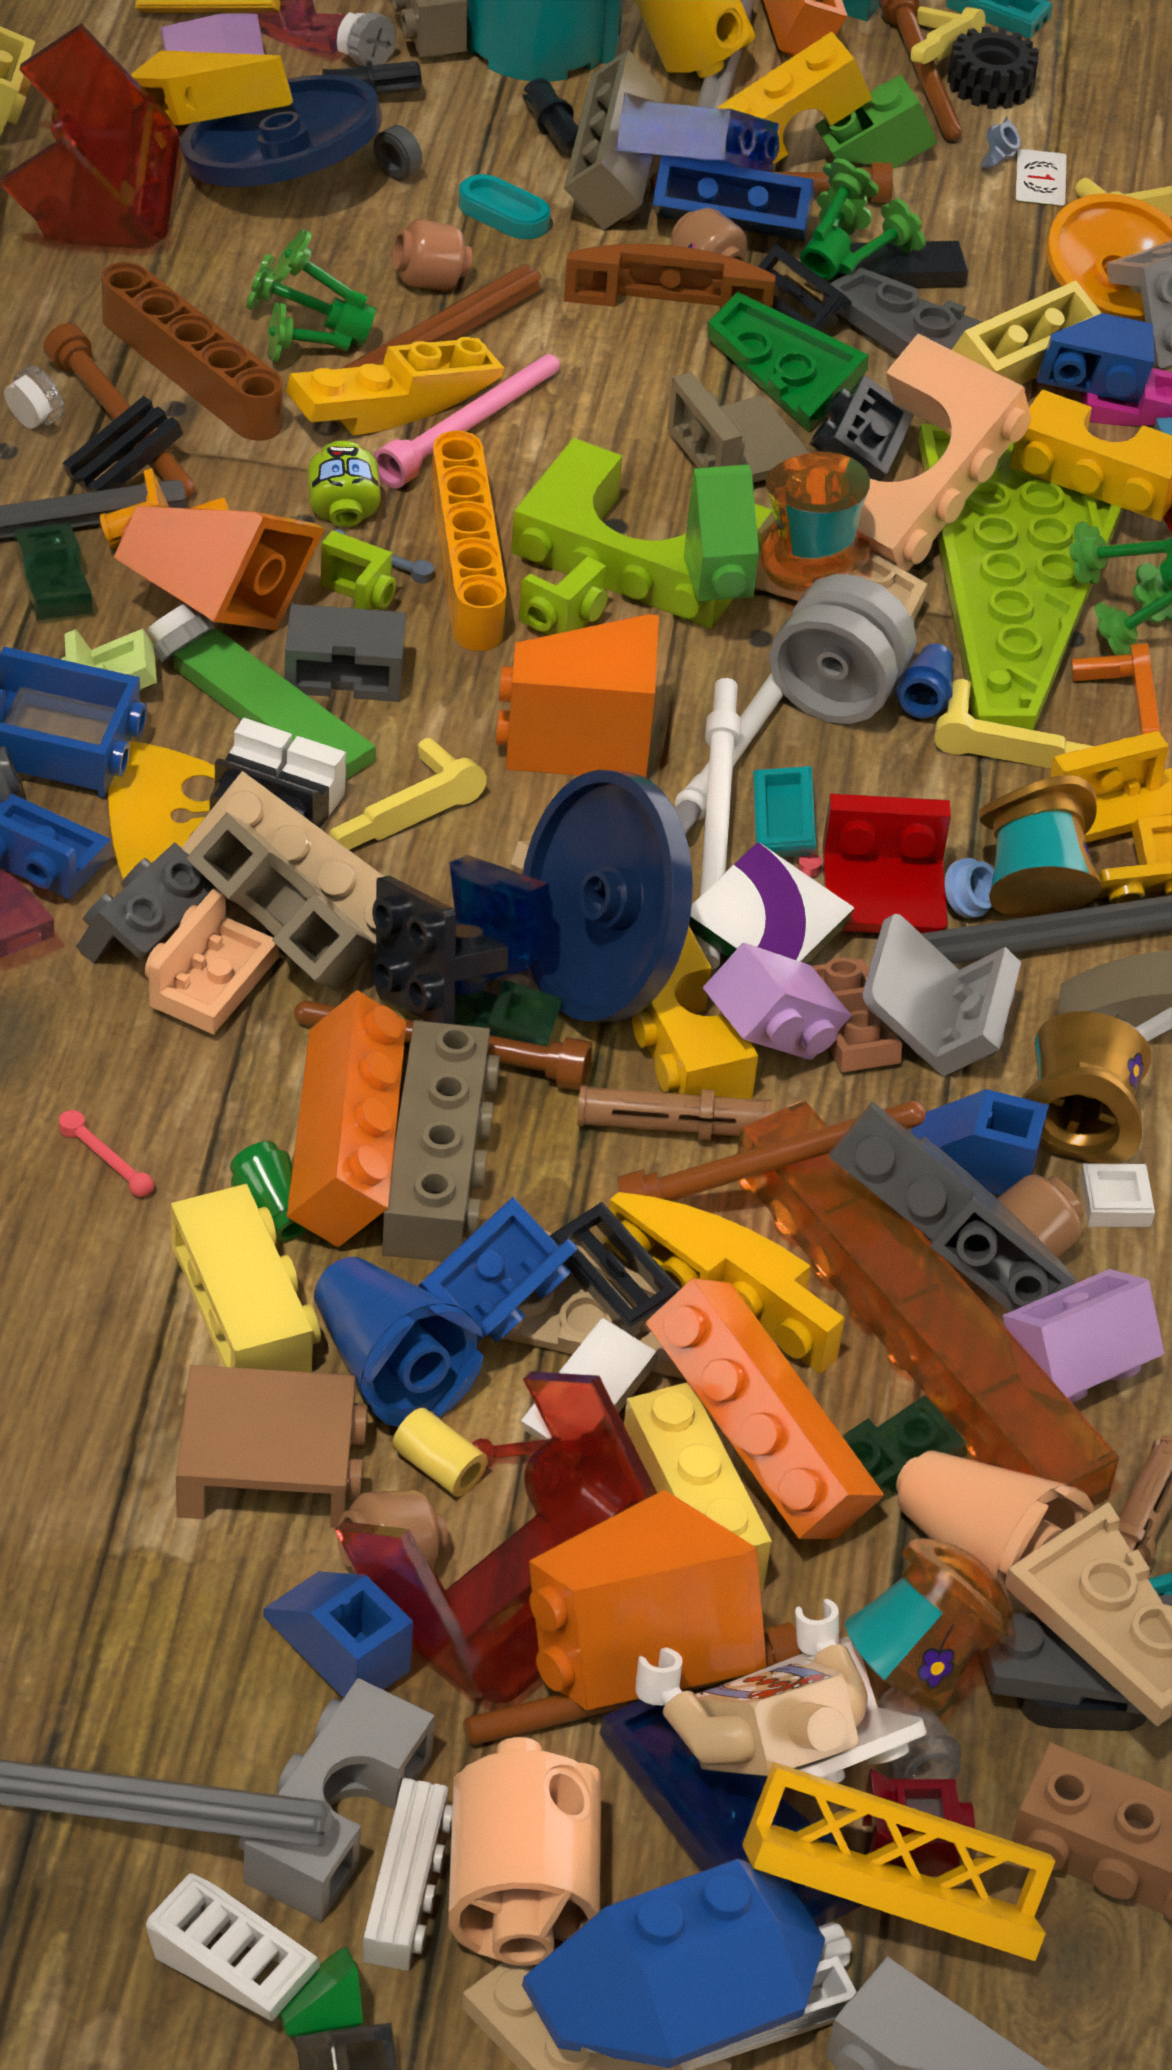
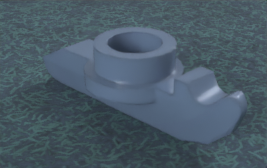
M1007 116L1001 125L994 124L987 130V140L990 147L981 162V167L988 169L997 165L1003 159L1011 158L1020 147V136L1015 125Z

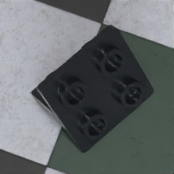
M390 875L377 878L376 900L372 908L373 921L376 926V959L372 966V976L377 994L426 1022L455 1025V981L508 970V946L484 934L482 928L466 925L456 920L454 908Z

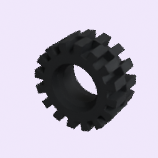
M982 27L981 33L975 28L967 30V36L961 33L957 36V40L953 42L947 82L950 83L949 88L953 93L958 92V98L963 101L969 97L972 98L971 105L977 107L980 106L981 102L988 103L987 109H996V104L1000 103L1004 109L1012 108L1013 102L1021 105L1025 103V98L1029 99L1032 96L1039 61V51L1037 48H1033V42L1029 38L1021 41L1022 34L1016 31L1010 36L1007 35V29L1000 27L998 32H992L991 27Z

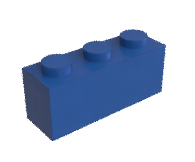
M662 154L653 208L658 217L679 220L688 212L708 207L721 212L738 225L742 231L806 241L815 194L814 181L809 178Z

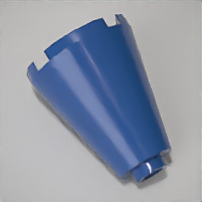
M346 1257L334 1262L326 1268L318 1279L314 1290L315 1304L350 1374L355 1375V1384L365 1404L384 1423L399 1427L409 1414L419 1408H426L440 1417L450 1411L470 1390L482 1368L484 1355L477 1347L478 1335L481 1337L483 1335L481 1327L465 1310L360 1257Z

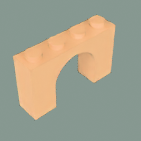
M920 334L914 337L887 370L886 376L894 404L948 433L951 437L948 448L933 467L914 478L898 482H882L870 479V489L861 511L856 537L848 546L849 549L860 555L874 553L906 572L914 564H919L926 558L936 536L947 523H952L958 518L963 510L965 500L979 483H983L991 477L997 466L998 459L1012 442H1017L1023 437L1031 419L1024 386ZM820 453L787 493L791 506L808 512L828 513L841 511L848 467Z

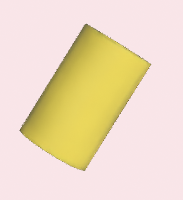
M426 1408L416 1409L409 1414L395 1432L392 1447L395 1451L455 1497L466 1494L476 1485L488 1463V1457L485 1453Z

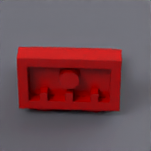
M830 793L822 843L824 887L854 907L851 921L841 931L880 933L884 919L894 914H900L921 934L947 930L943 859L951 820L950 800Z

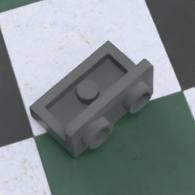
M174 842L152 863L147 858L140 861L121 883L124 889L114 898L109 893H106L88 910L82 920L89 927L76 947L95 963L114 944L120 941L136 957L143 958L181 923L185 912L192 905L198 906L213 888L216 889V887L186 859L189 854Z

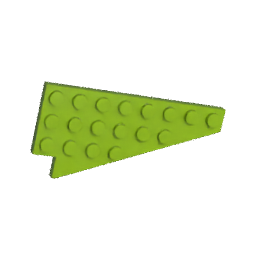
M921 424L918 443L924 472L941 459L948 448L951 438L948 433L934 424ZM1012 442L998 459L997 466L991 477L977 485L965 500L961 514L954 522L947 523L937 535L965 680L971 682L969 700L973 718L1034 730L1093 586L1089 582L1080 584L1075 578V562L1070 556V545L1072 542H1075V525L1078 522H1087L1089 526H1097L1100 536L1104 538L1107 545H1110L1124 508L1010 468L1014 444Z

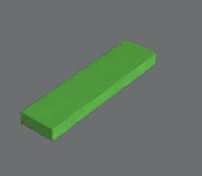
M215 629L174 654V670L241 720L244 717L291 733L292 743L297 736L345 751V780L375 762L376 746L220 630Z

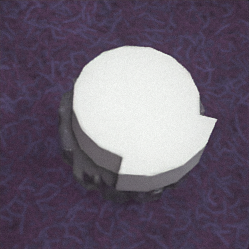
M26 366L13 376L14 382L5 387L4 396L9 409L17 420L27 428H36L41 423L50 425L62 417L65 412L63 407L64 401L60 396L57 386L37 366Z

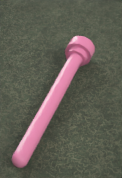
M552 354L542 356L412 441L394 439L377 449L373 456L377 460L380 480L387 486L398 489L416 478L423 464V459L433 453L434 440L438 435L453 430L468 431L557 373L560 367L558 358Z

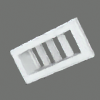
M194 1873L188 1874L149 1916L146 1922V1930L155 1959L270 2021L277 2017L320 1968L317 1956L228 1893ZM219 1932L223 1933V1936L209 1950L206 1946ZM246 1947L251 1948L236 1967L231 1965ZM271 1960L280 1963L261 1985L253 1981Z

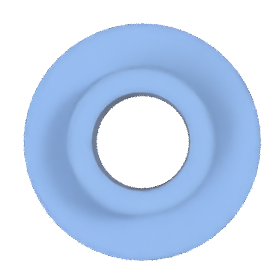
M964 858L953 862L949 866L945 876V893L948 902L958 915L972 919L983 916L993 907L989 900V892L994 869L988 863L972 858Z

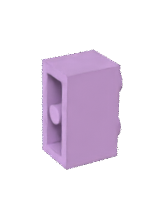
M744 942L703 987L704 991L744 1040L808 1060H812L817 1054L827 1050L835 1042L838 1031L852 1016L811 965Z
M1112 1269L1105 1270L1002 1315L1019 1390L1046 1398L1052 1404H1068L1081 1400L1088 1394L1087 1389L1106 1380H1121L1132 1377L1140 1372V1365L1165 1354L1149 1280Z

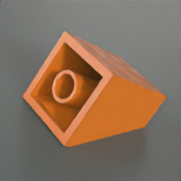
M137 506L133 516L123 527L121 542L113 558L214 622L277 631L325 528L316 523L253 511Z
M646 614L515 643L513 667L501 666L499 701L510 702V711L498 710L496 745L507 746L506 770L579 776L590 771L613 770L630 772L646 778L655 700L659 615Z
M662 1490L529 1560L532 1585L529 1603L536 1620L539 1653L536 1656L538 1671L549 1688L566 1694L585 1710L639 1699L636 1694L639 1656H643L652 1666L658 1667L660 1650L662 1648L673 1649L682 1657L681 1690L749 1675L767 1667L757 1547L666 1490Z

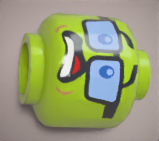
M335 441L324 446L310 459L307 467L309 502L312 511L321 519L331 521L339 527H351L359 524L378 509L381 501L379 468L376 458L368 450L351 441Z

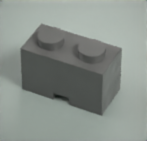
M291 604L285 645L284 678L306 695L330 697L331 689L354 691L353 699L400 702L405 655L406 612Z

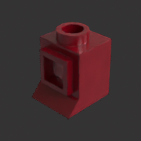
M870 1768L866 1793L975 1829L973 1805L971 1802H959L956 1779H889ZM869 1814L861 1817L862 1826H873L869 1853L894 1842L884 1819ZM896 1824L902 1837L916 1831ZM935 1838L909 1851L918 1872L930 1877H938L957 1868L960 1861V1856L954 1843L941 1838ZM901 1856L888 1861V1863L907 1869Z

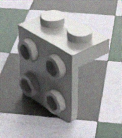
M894 914L884 919L864 986L863 999L867 1007L877 1018L886 1023L917 1055L925 1059L944 1077L975 1061H985L1000 1049L1004 1040L1003 1033L1010 1005L1015 996L1014 989L1021 961L1004 947L959 970L900 914Z

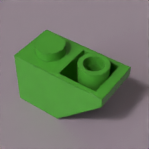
M901 74L870 92L872 100L833 126H830L825 119L814 124L818 134L835 159L841 158L848 162L869 165L871 162H891L892 168H896L938 143L920 101Z

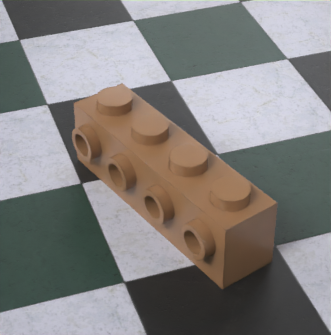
M1049 1742L1019 1809L1011 1841L1051 1854L1055 1860L1052 1870H1060L1091 1883L1110 1897L1129 1899L1165 1914L1172 1921V1792Z

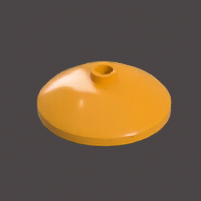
M1102 193L1076 199L1057 214L1048 232L1046 255L1051 271L1061 287L1076 280L1101 313L1146 322L1142 294L1132 292L1131 286L1109 283L1106 263L1172 241V219L1156 207L1125 195Z

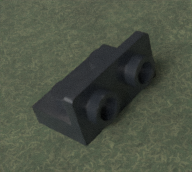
M864 375L851 391L842 387L827 406L825 414L831 419L827 418L820 425L809 445L816 449L811 463L821 453L829 458L831 456L848 467L851 457L867 470L870 479L882 481L888 474L914 414L895 405L892 394Z

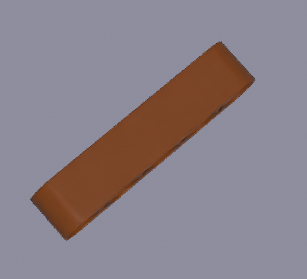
M117 262L110 264L103 270L101 274L102 318L104 325L240 436L260 441L271 439L280 433L282 429L283 383L282 378L277 372L143 266L132 262Z

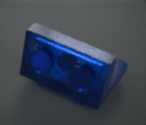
M470 855L449 862L456 920L466 925L478 926L483 929L484 934L508 946V970L455 981V994L476 993L485 987V983L505 974L526 971L531 967L532 962L556 952L552 919L553 903L550 896L549 883Z

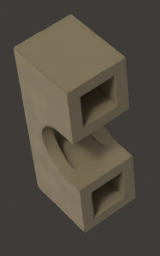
M228 812L186 858L229 900L243 907L275 936L272 941L314 981L338 991L376 949V943L251 825Z

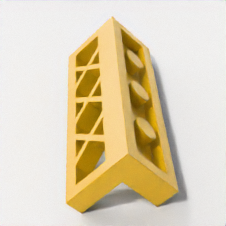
M776 1762L772 1763L742 1844L752 1864V1868L1036 1961L1046 1933L1036 1920L1035 1914L1055 1864L1051 1854ZM785 1787L815 1796L824 1815V1819L797 1832L772 1824ZM827 1801L847 1808L832 1814ZM869 1814L885 1820L894 1842L864 1855L849 1850L839 1828ZM896 1824L916 1831L902 1837ZM832 1832L838 1846L818 1840V1838ZM935 1838L953 1842L963 1865L936 1878L918 1872L909 1851ZM966 1847L986 1854L971 1860ZM901 1856L907 1869L888 1863V1861ZM1005 1861L1030 1868L1016 1905L988 1896L979 1874ZM971 1879L976 1892L957 1885Z

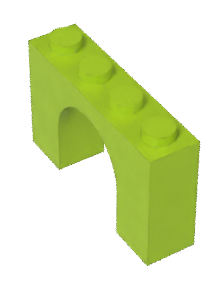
M573 438L514 510L511 554L567 575L588 556L606 565L604 589L712 628L733 599L698 602L684 560L686 533L665 540H642L620 534L604 524L601 520L619 499L623 455ZM755 504L760 553L770 536L773 510Z

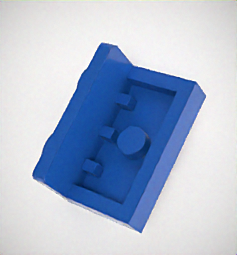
M12 793L6 801L0 803V867L29 880L37 887L46 888L71 900L112 857L111 839Z
M512 1197L417 1286L465 1310L481 1327L483 1337L478 1335V1341L488 1335L497 1343L525 1317L523 1312L517 1307L533 1291L540 1299H543L571 1273L563 1262L578 1247L570 1239H567L558 1246L520 1203Z

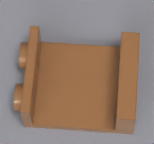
M190 1365L176 1472L177 1518L205 1519L208 1486L331 1494L330 1527L338 1528L340 1517L346 1511V1500L355 1501L361 1494L363 1459H351L350 1455L351 1445L365 1446L367 1404L354 1403L355 1375Z

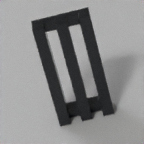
M777 244L774 245L758 265V267L776 275L775 285L816 314V317L810 322L775 295H773L772 308L820 332L828 324L833 327L837 323L839 318L836 314L841 307L847 310L853 303L846 295ZM780 261L829 298L828 302L824 306L774 270L773 267Z
M143 396L62 464L67 475L88 492L120 488L184 434L180 423L173 417L168 419L164 410L158 406L154 409L151 400ZM155 428H157L152 434H150L146 439H144L140 444H138L134 448V446L137 443H139L143 438H145L149 433H151ZM117 461V463L114 464L110 469H108L104 474H102L99 478L94 480L96 477H98L101 473H103L107 468H109L113 463Z
M600 1202L549 1235L558 1246L567 1239L571 1241L575 1239L635 1306L632 1309L579 1249L563 1262L618 1327L633 1337L640 1333V1325L652 1317L680 1290L677 1284L603 1202ZM596 1225L656 1292L655 1295L649 1297L625 1271V1267L592 1234L589 1230Z

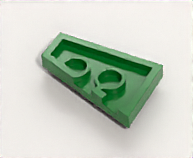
M739 292L708 321V338L808 432L826 415L825 410L836 393L842 387L850 390L868 371V354Z

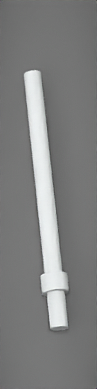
M721 678L715 682L713 712L706 718L705 741L710 746L700 896L726 872L734 748L740 743L741 718L736 713L738 684L730 678ZM697 936V942L707 958L711 970L716 969L720 965L721 952Z

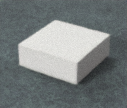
M1146 1164L1082 1165L1079 1179L1088 1227H1152L1155 1210Z

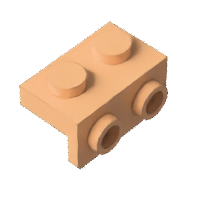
M213 888L198 906L192 905L185 912L179 928L165 944H157L150 953L145 966V975L149 978V1006L214 1035L279 958V946L272 941L273 937L227 918L226 896Z

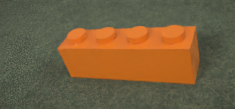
M358 990L309 1030L286 1216L337 1247H340L388 1209L407 1022L396 1015L389 1007L380 1005Z
M692 1278L645 1322L798 1539H837L885 1496L732 1283Z

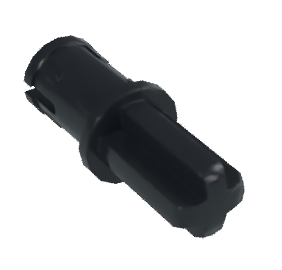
M368 60L366 61V66L330 70L322 69V75H341L362 80L371 85L377 95L418 91L422 86L421 69L416 61L372 65V61Z
M537 78L530 81L524 88L527 94H522V98L535 114L538 129L543 134H550L564 154L572 155L578 126L573 120L574 111L572 106L566 100L558 97L548 80Z

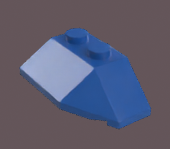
M735 1859L603 1908L527 1973L523 1978L522 1987L558 2048L580 2052L581 2048L584 2047L615 2059L671 2068L803 2017L825 1937L787 1879L754 1869L752 1864Z

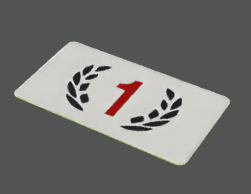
M1018 149L1016 200L1064 206L1066 194V155Z

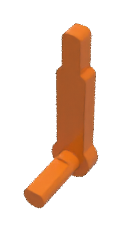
M1148 643L1130 644V654L1071 659L1073 681L1132 677L1140 735L1155 731L1160 732Z

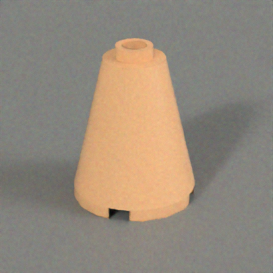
M933 1450L910 1459L901 1469L896 1482L898 1505L901 1511L991 1598L1011 1614L1032 1611L1004 1586L1008 1568L1083 1519V1511L1088 1513L1094 1511L1093 1504L1087 1494L1071 1485Z

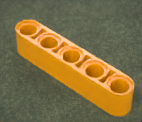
M459 430L447 431L438 435L434 440L431 493L452 633L455 641L460 646L472 651H486L497 647L503 640L506 584L483 445L479 438L469 432Z

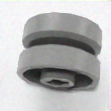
M834 574L817 579L802 594L793 608L791 617L784 622L773 639L769 654L772 676L784 696L809 715L825 722L852 724L867 720L882 708L893 690L895 681L902 675L912 658L917 642L914 622L902 602L878 583L861 576Z

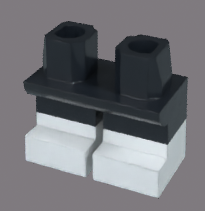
M243 717L234 731V746L225 760L219 758L215 761V787L210 796V811L243 771L317 827L321 828L345 796L346 752L297 736L292 743L291 733Z

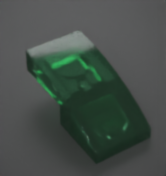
M70 523L14 530L18 558L36 620L93 613L92 592L81 568L80 547Z
M503 980L498 995L455 981V1025L490 1028L491 1036L547 1046L563 998L507 980Z

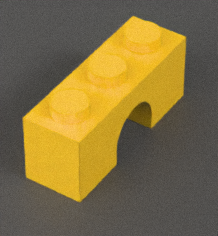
M831 31L707 113L706 117L725 155L734 166L764 171L789 155L783 143V132L788 122L796 114L807 109H817L827 123L833 126L873 98L855 58Z
M1042 389L1029 407L1031 419L1027 431L1019 441L1013 444L1009 467L1161 522L1172 505V435L1142 425L1138 433L1127 441L1109 442L1101 440L1088 432L1092 411L1091 406Z
M688 927L681 955L665 987L645 1009L632 1016V1026L636 1041L641 1048L648 1047L654 1059L656 1078L663 1092L701 1095L702 1089L715 1090L714 1096L751 1099L753 1097L758 1054L752 1043L740 1036L724 1014L715 1016L693 1014L706 1011L708 994L704 991L703 987L710 980L711 966L691 928Z

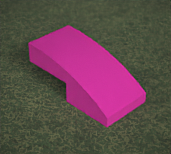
M1152 368L1139 404L1081 392V403L1092 407L1089 422L1119 426L1155 425L1156 418H1171L1172 372Z

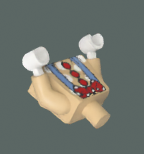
M829 1599L823 1600L822 1620L806 1618L800 1606L796 1607L795 1610L798 1648L808 1655L815 1656L814 1660H801L693 1694L691 1691L682 1692L680 1689L682 1657L673 1649L662 1648L660 1650L658 1667L652 1666L643 1656H639L636 1694L645 1703L665 1705L663 1715L693 1755L699 1760L701 1769L766 1776L769 1774L773 1762L796 1768L854 1749L858 1746L859 1741L856 1726L863 1720L868 1696L865 1684L847 1647L839 1644V1610L833 1601Z

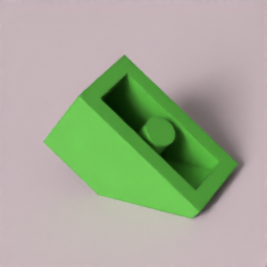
M750 465L694 468L684 560L697 600L699 602L754 597L759 547Z

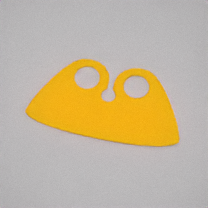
M129 742L130 754L125 773L122 777L114 776L108 788L111 834L117 864L123 880L144 858H147L152 863L174 842L182 848L205 817L192 818L188 822L178 823L172 820L171 813L177 809H186L192 813L210 811V800L194 801L183 794L182 785L187 779L194 776H207L215 780L214 765L168 748L142 742Z

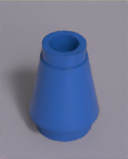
M936 643L925 646L898 678L896 694L902 708L910 715L918 718H929L941 713L948 707V702L952 698L953 655L947 647Z

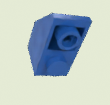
M1101 313L1052 333L1036 376V382L1139 404L1155 363L1153 324Z
M985 1089L927 1111L924 1122L912 1128L911 1133L920 1140L923 1136L928 1138L990 1193L1001 1195L1023 1177L1033 1174L1049 1105Z
M318 1571L263 1608V1617L343 1698L357 1678L384 1690L410 1672L413 1621L367 1575Z

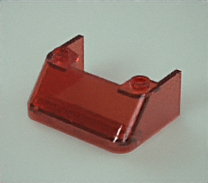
M81 23L20 64L19 70L53 104L51 132L56 141L1 176L0 185L37 221L42 233L51 240L68 245L149 249L168 235L179 150V135L169 115Z
M532 1371L523 1378L551 1435L548 1441L534 1451L525 1468V1490L537 1515L446 1590L437 1574L429 1567L410 1529L346 1521L334 1529L357 1574L367 1575L413 1621L412 1648L474 1699L493 1703H507L516 1699L541 1677L536 1664V1656L539 1653L536 1620L529 1603L532 1593L529 1560L657 1494L654 1484L599 1375Z

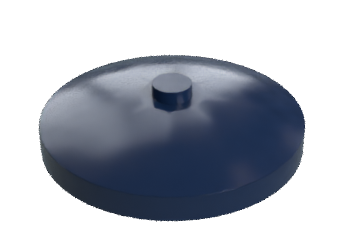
M311 75L289 78L287 80L293 103L289 106L191 123L185 130L180 143L186 167L190 174L200 181L229 187L272 184L319 171L355 153L377 133L382 123V112L377 93L368 83L348 76Z
M596 770L571 780L555 795L538 821L527 850L520 889V925L526 958L535 981L545 997L559 1011L577 1020L618 1022L641 1012L665 987L677 965L685 943L691 915L693 886L688 842L680 818L668 797L657 785L641 775L622 771Z

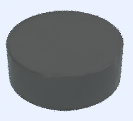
M393 125L375 137V158L387 175L401 180L420 169L422 165V151L417 139L408 129L400 125Z

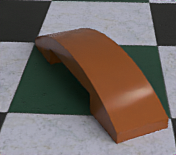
M661 244L597 246L568 253L564 302L615 307L617 295L715 305L720 306V310L739 292L772 308L776 275L745 261L695 248Z

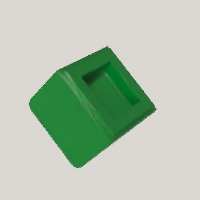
M348 1947L339 1949L320 1963V1968L278 2014L286 2036L289 2035L290 2038L359 2027V2024H363L358 1970Z

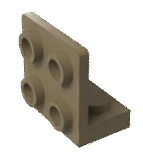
M692 372L672 377L667 429L698 468L749 464L752 471V480L757 482L808 468L811 465L812 455L765 397L756 396L719 406L713 393L707 391Z

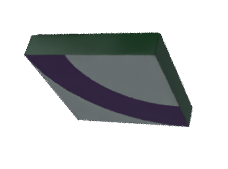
M757 842L692 904L689 927L695 935L728 958L744 942L808 964L851 921L854 907Z

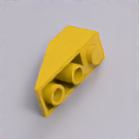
M160 50L127 77L140 123L185 125L289 106L293 103L281 55Z

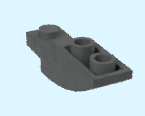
M873 1101L831 1148L829 1157L928 1236L931 1239L930 1247L1010 1312L1069 1287L1076 1282V1277L983 1185L928 1138L923 1136L921 1140L918 1139Z

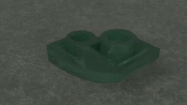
M926 1395L878 1427L868 1418L842 1435L885 1496L878 1502L898 1494L896 1490L898 1475L910 1459L919 1457L923 1453L932 1450L961 1458L968 1455L965 1439Z

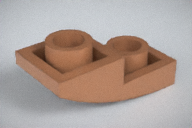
M836 958L828 961L826 964L812 966L852 1015L838 1031L835 1042L829 1047L840 1071L848 1072L900 1064L901 1040L886 1023L871 1012L864 1002L863 990L869 968L862 958L855 960Z

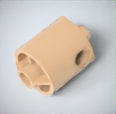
M515 1737L500 1742L497 1746V1754L487 1755L467 1765L460 1773L456 1774L453 1779L448 1929L458 1943L477 1954L517 1966L536 1965L600 1912L601 1773L598 1768L590 1764L578 1763L571 1758L542 1751L541 1745L533 1739Z

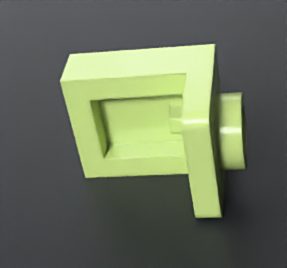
M76 629L64 634L66 656L62 657L61 660L140 677V690L157 683L154 643L144 629L135 631L92 650Z

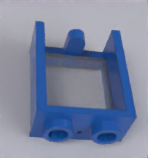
M3 647L0 653V747L5 746L7 748L16 772L98 790V797L104 798L113 777H122L125 773L130 754L129 742L131 737L140 738L144 730L147 704L139 702L140 677Z

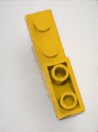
M461 337L457 340L430 343L416 341L408 345L388 346L383 365L364 364L361 367L342 369L319 368L311 372L290 373L286 393L311 423L340 420L348 431L355 436L395 428L430 417L455 406L501 378L504 367L479 338Z
M618 1192L610 1198L609 1210L680 1289L692 1278L730 1282L769 1336L778 1343L786 1354L802 1360L819 1374L838 1359L845 1317L807 1290L811 1265L777 1243L721 1216L685 1204L651 1196ZM606 1237L605 1242L612 1246L613 1250L617 1253L618 1256L627 1261L625 1257Z

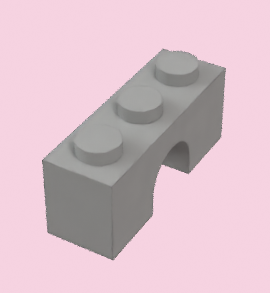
M357 1678L342 1701L333 1699L326 1706L316 1727V1739L306 1754L302 1755L297 1752L290 1758L280 1776L277 1795L322 1800L329 1803L330 1807L345 1798L367 1797L395 1810L403 1778L416 1781L432 1757L435 1715ZM331 1809V1813L334 1816L333 1829L330 1831L327 1843L320 1847L240 1836L239 1849L244 1851V1884L322 1922L359 1867L361 1825L337 1814Z

